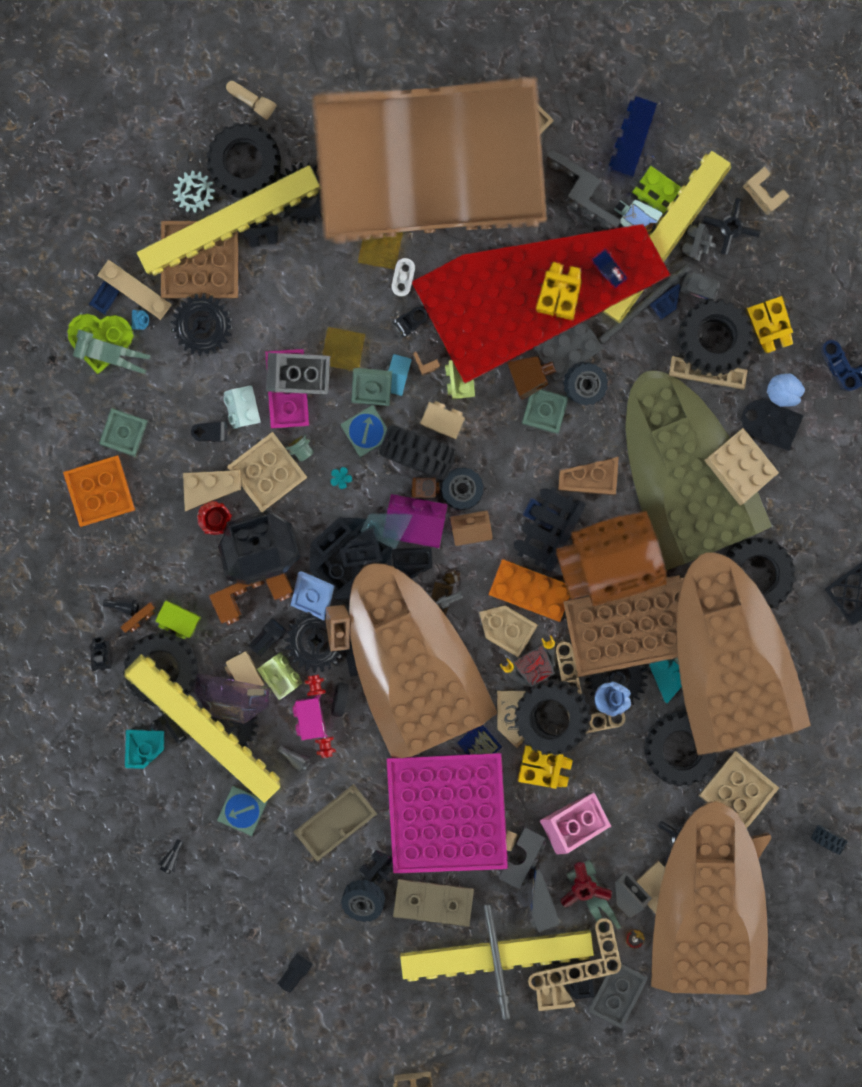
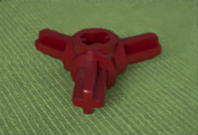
M578 862L574 865L576 874L575 885L572 886V890L560 899V902L564 907L568 908L577 900H589L593 896L608 901L612 897V890L596 886V882H593L591 877L587 875L585 863Z

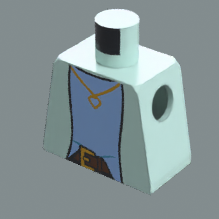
M620 200L614 208L616 212L623 216L619 223L621 227L644 224L648 234L663 214L637 200H634L630 207Z

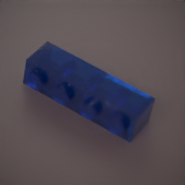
M635 96L634 101H629L627 111L630 113L628 119L624 118L621 130H624L622 138H617L614 148L618 150L616 156H611L608 165L612 167L610 172L631 179L634 177L658 103Z

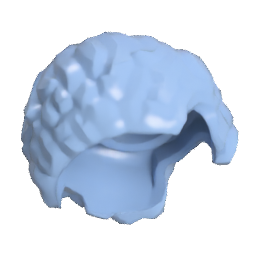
M791 373L776 375L771 379L767 388L770 401L780 407L798 405L801 402L800 397L805 392L802 383Z
M616 682L602 684L598 687L594 696L596 709L611 717L622 714L631 706V700L628 697L630 696V691Z

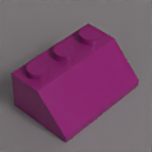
M391 494L382 538L439 548L447 504Z

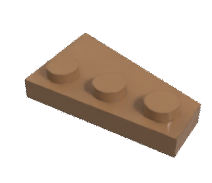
M619 457L561 470L559 472L558 491L616 495Z

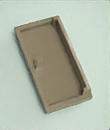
M352 784L293 832L315 860L319 861L377 815V812L358 788Z
M398 879L393 917L469 927L474 888Z

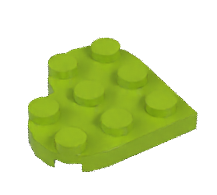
M90 314L78 315L70 322L67 332L68 340L74 349L78 340L76 337L78 330L92 333V338L127 349L134 338L129 322L116 315L106 316L101 320ZM87 356L84 357V360L98 375L110 365L107 362Z

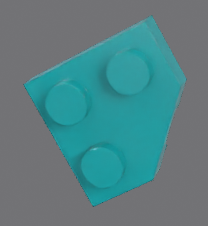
M126 729L125 768L144 769L164 750L165 731Z

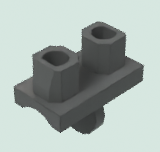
M700 223L699 226H689L687 235L694 237L695 241L694 244L685 242L682 249L684 254L696 261H700L702 253L708 254L710 248H716V244L712 243L713 236L708 234L709 228L705 224Z

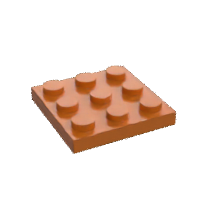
M119 455L63 472L80 527L136 510Z

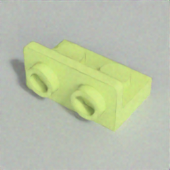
M449 360V364L445 365L446 376H450L451 384H447L448 395H452V399L475 397L474 380L465 384L453 360Z
M281 652L257 669L279 700L302 684L299 674L293 670L288 659Z

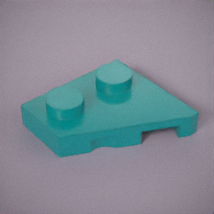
M672 659L649 664L666 703L682 687L679 665Z

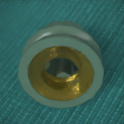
M306 434L300 435L286 447V450L290 451L289 454H295L300 462L306 460L314 453L308 445L310 439L306 438Z

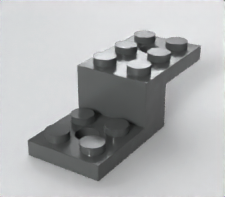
M551 149L546 159L548 166L556 171L560 169L565 172L564 176L571 181L577 180L566 199L569 202L568 206L576 211L580 209L585 212L584 216L591 221L596 219L605 230L616 229L621 220L589 201L601 180Z

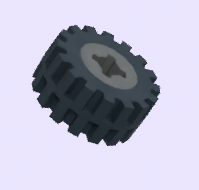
M817 825L811 836L813 841L841 855L848 842L821 825Z

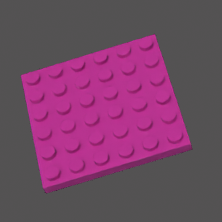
M502 753L387 758L393 873L508 869Z

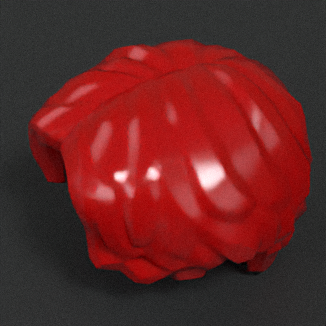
M214 501L204 503L197 515L198 525L205 534L210 535L224 534L227 522L232 518L230 511L223 503Z

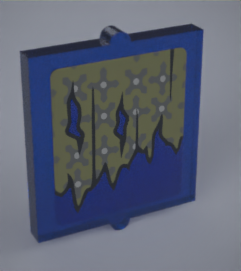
M484 725L468 731L457 742L466 754L496 753L502 748L501 744Z

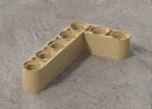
M561 641L555 647L561 682L575 683L577 688H579L578 692L582 694L572 645L567 641ZM561 645H568L569 653L561 655L559 647ZM565 664L573 666L571 673L565 674L562 668ZM600 711L589 713L591 714L590 728L586 733L620 727L625 723V714H621V721L614 723L610 715ZM597 716L603 719L600 726L592 724L593 719Z
M601 918L595 924L601 958L534 972L529 976V986L533 990H543L618 973L621 969V961L612 923L606 918ZM603 921L609 924L607 932H600L598 929L599 924ZM607 940L613 943L611 951L603 949V943ZM609 960L617 961V968L615 970L607 968ZM590 964L598 965L599 970L596 974L588 972ZM572 968L579 969L580 975L578 978H571L569 976V971ZM553 972L561 974V980L557 983L552 982L550 979ZM534 976L542 978V984L538 987L533 986L531 983Z

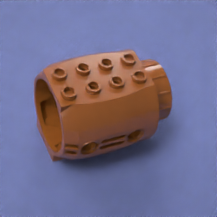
M646 511L613 517L571 532L573 544L556 549L570 599L589 595L592 606L631 597L667 584L666 572L657 538Z

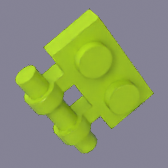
M650 166L639 182L645 188L642 191L636 186L632 193L641 202H646L652 208L664 214L667 208L662 205V202L665 200L670 204L677 196L681 187ZM650 190L659 196L657 201L648 195Z

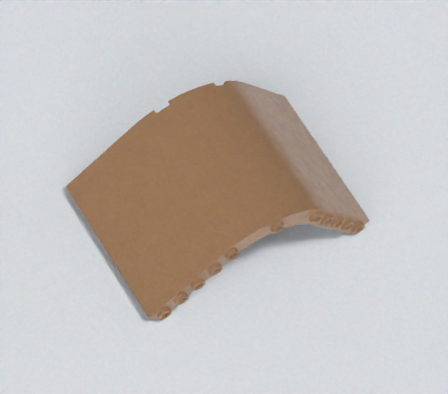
M536 78L404 91L313 95L325 239H333V242H345V238L347 241L358 240V236L359 240L371 239V235L372 238H383L384 234L385 237L396 236V232L424 230V233H435L436 229L466 227V230L478 229L477 226H481V229H492V225H496V228H508V224H511L512 227H523V223H527V227L539 226V222L546 221Z

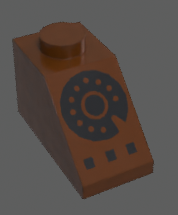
M412 478V498H435V494H439V482H435V478Z

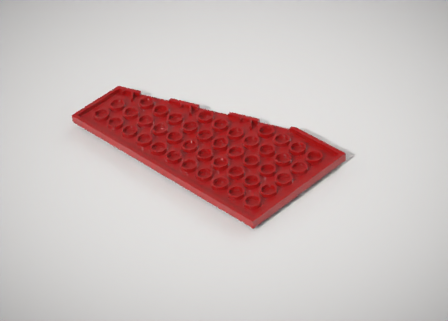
M644 224L464 254L412 281V284L462 380L466 384L669 277L670 273ZM553 263L563 265L561 275L568 276L570 267L581 270V286L573 320L556 316L560 296H558L554 316L537 312L536 308L546 273L550 271ZM613 263L622 271L623 278L619 281L613 271L605 275L606 272L602 269L608 264L611 269L606 268L609 271L614 268Z

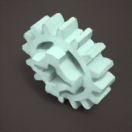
M191 171L190 176L185 172V178L178 177L180 183L174 184L177 191H173V194L178 195L175 202L181 201L179 207L182 209L186 206L187 212L193 209L194 213H197L198 208L203 212V206L210 207L211 205L208 201L214 200L211 194L215 193V189H210L214 184L213 182L207 183L209 177L205 176L202 178V172L195 175V172ZM192 180H200L203 183L198 185L194 183ZM186 183V185H187L186 190H185L184 192H182V188H183L184 184ZM192 188L198 190L197 196H193V194H190L192 192ZM207 191L206 197L202 201V195L204 192ZM193 200L196 204L192 205L185 201Z

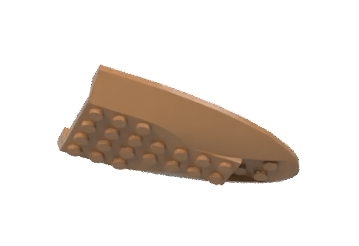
M713 552L700 555L687 570L677 609V653L680 679L698 755L724 751L793 733L811 726L791 654L781 629L758 587L728 557Z
M372 563L363 567L353 582L350 594L351 643L357 671L367 702L391 757H412L482 726L496 715V708L465 644L443 611L427 592L406 574L392 566Z
M712 801L696 809L685 822L674 841L665 866L655 914L651 987L670 993L750 995L766 990L768 928L763 878L754 843L743 821L731 807L719 801Z

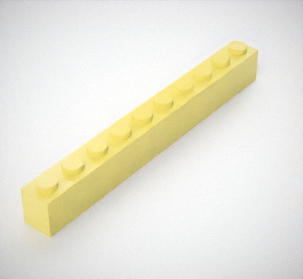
M713 151L709 155H704L700 162L702 165L698 170L695 169L691 173L687 186L683 185L681 187L677 200L669 204L667 214L659 218L655 225L657 228L653 233H649L663 262H665L731 169V163ZM643 291L608 308L603 313L620 324Z
M307 166L138 251L137 254L146 273L149 275L153 274V276L158 275L164 271L163 268L169 265L174 267L181 263V259L185 257L188 259L198 254L197 251L203 248L205 250L215 246L214 242L220 239L222 241L228 240L232 237V233L246 231L250 228V224L254 222L259 224L267 220L266 216L272 213L277 215L284 211V207L291 205V207L302 202V198L306 196L311 198L317 195L321 186L312 168Z
M141 654L125 670V676L265 803L280 788V778L273 771L270 773L263 761L260 759L256 760L252 756L253 753L246 746L242 747L238 744L239 740L232 733L229 735L224 731L225 727L219 721L215 722L210 718L211 714L205 708L200 709L196 705L197 701L189 695L187 697L183 693V688L175 682L173 684L164 670L161 669L159 671L151 658L148 656L145 658Z
M590 930L497 941L503 970L513 969L515 965H521V967H531L533 963L549 965L552 964V961L559 960L560 963L570 962L572 958L588 960L590 956H594ZM490 942L400 954L403 979H407L409 982L417 981L419 977L435 979L438 978V975L445 974L446 977L456 976L459 972L474 974L476 970H483V972L495 971Z

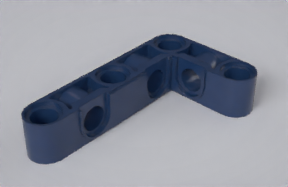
M829 340L824 342L821 346V353L841 389L852 391L861 387L862 364L852 368L845 357L846 353H844L837 341ZM828 344H832L835 347L833 354H829L826 351ZM847 377L852 378L854 381V385L851 388L845 385Z

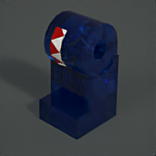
M606 249L592 259V263L614 288L627 279L624 272Z

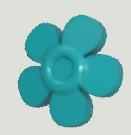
M342 467L340 473L337 469L332 470L331 475L336 478L331 479V484L333 486L338 485L340 489H345L347 487L345 482L350 483L352 481V476L346 475L348 469Z

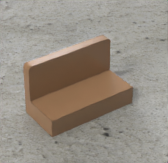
M417 352L413 353L422 376L440 369L438 360L422 365Z
M488 510L450 517L455 546L493 539Z

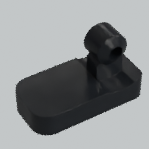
M163 710L158 712L160 717L149 725L152 731H157L165 725L178 744L187 740L180 726Z

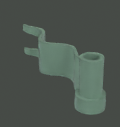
M78 330L76 336L78 340L73 353L74 357L84 359L87 356L136 372L146 373V370L119 356L150 359V355L92 338V333Z
M590 859L583 862L586 865L587 875L591 877L593 882H596V886H599L593 875L596 873L592 862ZM575 869L566 873L571 883H574L576 878ZM594 896L592 899L585 900L596 921L602 918L598 908L600 907L609 916L616 928H621L606 900ZM601 922L599 924L601 931L607 932L604 922Z

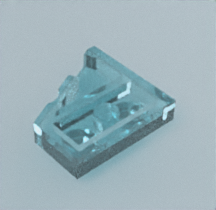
M369 514L361 532L370 526H374L378 541L395 549L412 515Z

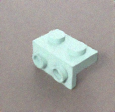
M252 385L224 392V403L228 409V420L232 429L261 423Z

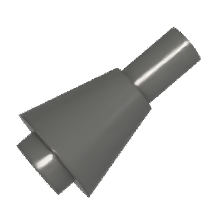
M282 745L277 751L287 757L299 773L302 771L306 772L312 763L310 762L311 757L290 751Z

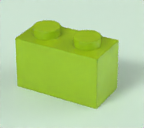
M166 600L155 622L159 623L158 627L166 631L172 629L176 631V636L186 639V637H192L201 616Z

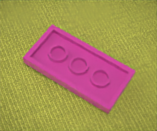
M304 349L282 350V351H268V352H265V353H266V367H267L268 353H285V354H303V355H304ZM268 391L271 429L309 426L307 393Z

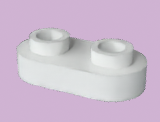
M408 258L399 260L395 268L392 291L399 297L406 296L411 290L415 265ZM408 265L409 271L404 272L402 267ZM404 284L405 289L402 291L398 290V285Z

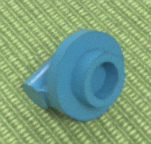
M132 310V329H146L149 324L147 312L144 310Z

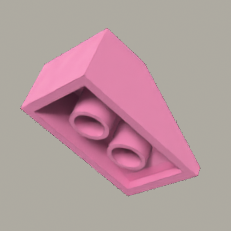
M594 792L554 811L540 820L556 855L571 852L611 827Z

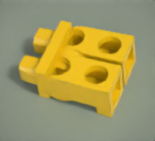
M553 263L550 271L546 273L536 308L537 312L554 316L558 296H560L556 316L573 320L581 286V270L570 267L569 275L565 276L561 275L563 265Z
M782 296L745 309L758 345L761 344L765 354L776 350L773 340L777 338L780 339L782 348L793 344L791 336L793 330Z
M531 745L524 746L521 760L523 763L520 764L518 782L554 789L557 787H567L569 777L559 774L561 768L571 770L572 759L564 756L562 753L554 756L552 754L543 755L541 751L535 752L531 750Z

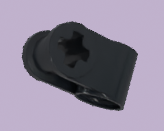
M415 307L395 319L391 324L392 326L395 325L401 334L400 338L403 339L427 321L428 313L422 307ZM418 310L423 311L425 314L424 319L421 321H416L414 318V314Z
M227 422L195 424L191 428V436L199 442L228 441ZM199 427H201L202 431H205V434H202L200 438L197 434H194L195 431H198Z

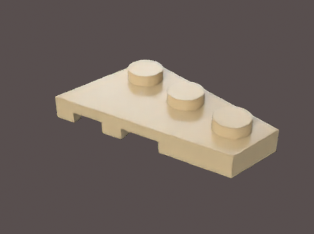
M239 470L183 473L185 511H190L193 508L204 505V503L241 490Z

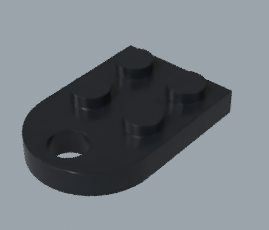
M755 400L744 408L741 415V423L750 436L790 451L804 415L780 407L767 400ZM749 410H754L757 413V418L754 421L748 420L746 416Z

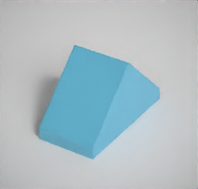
M393 354L388 370L392 371V394L403 395L412 359Z

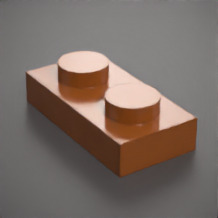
M152 602L148 603L123 624L121 629L125 633L129 630L131 633L140 627L139 622L142 619L147 621L155 614L153 610L157 607Z

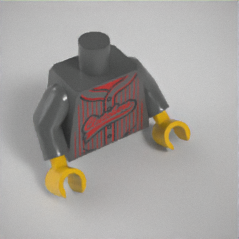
M549 635L550 641L545 642L542 638L543 644L512 662L507 658L508 665L502 666L500 664V667L514 681L524 686L530 685L532 687L542 681H550L548 677L555 674L554 670L557 668L556 648L552 635Z

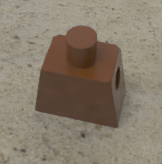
M538 357L507 362L521 400L548 386L546 376L556 372L552 361L542 365Z

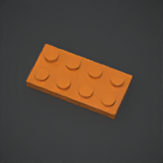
M504 559L501 560L488 594L558 622L561 621L565 611L563 602L568 601L570 598L564 582Z

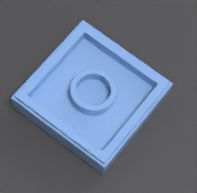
M300 571L297 575L291 606L306 613L311 612L312 615L325 620L326 607H330L334 585Z

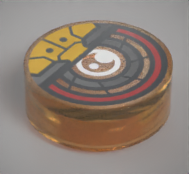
M631 929L626 933L625 941L630 948L638 949L644 944L645 937L640 930Z

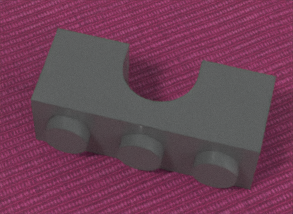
M524 825L516 845L526 851V856L519 863L508 860V869H502L498 878L520 889L521 885L525 886L529 878L527 875L529 869H534L538 861L536 858L538 852H542L546 846L545 836Z

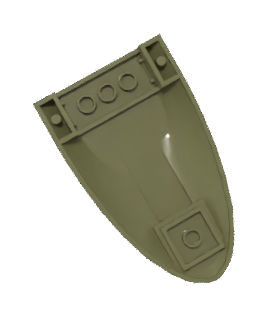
M652 370L640 375L630 390L625 429L628 457L642 512L646 511L650 519L666 571L696 560L704 553L715 552L772 527L758 492L740 506L704 461L730 439L716 416L702 399L682 381L668 376V373Z

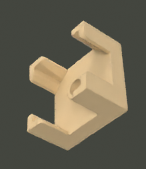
M764 167L749 179L743 187L764 213L768 215L790 196L785 190H782L775 197L770 198L767 190L760 186L770 175V172Z

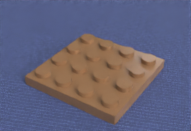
M161 221V240L198 221ZM239 231L232 233V237L228 240L222 241L220 239L214 242L215 246L205 250L203 248L197 251L198 254L188 259L185 257L181 259V263L174 267L169 265L163 268L164 271L161 273V298L187 299L190 296L194 299L197 293L201 299L203 293H205L206 299H209L211 295H213V299H239Z

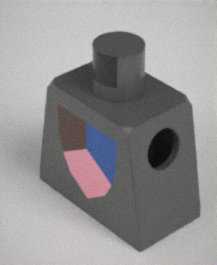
M689 272L684 277L680 291L706 301L713 299L715 302L720 282L695 272Z

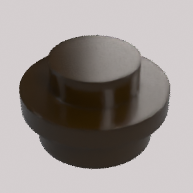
M449 569L444 572L445 575L442 577L447 585H451L461 580V572Z

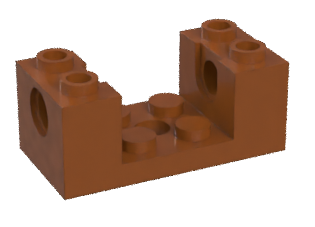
M286 573L266 579L274 600L279 598L281 602L292 597L291 593L294 592V589ZM264 580L250 585L236 583L209 595L221 624L226 622L227 625L238 621V616L242 615L233 593L235 596L247 592L246 587L252 585L253 588L264 584Z

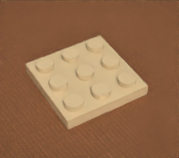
M744 428L739 430L704 460L740 506L779 473Z
M273 432L227 466L230 471H240L241 486L261 512L268 509L308 478Z
M733 751L698 796L707 803L719 801L731 807L739 815L747 829L779 787L739 753Z

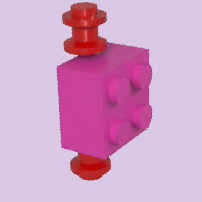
M319 674L308 676V680H305V684H308L310 687L307 696L314 697L297 699L294 706H292L294 717H298L299 722L296 725L297 736H301V740L318 738L315 739V743H318L320 747L317 755H321V758L332 757V753L336 752V749L331 747V741L334 740V737H327L320 700L321 695H319L326 693V690L321 689V682L324 681V678H320Z

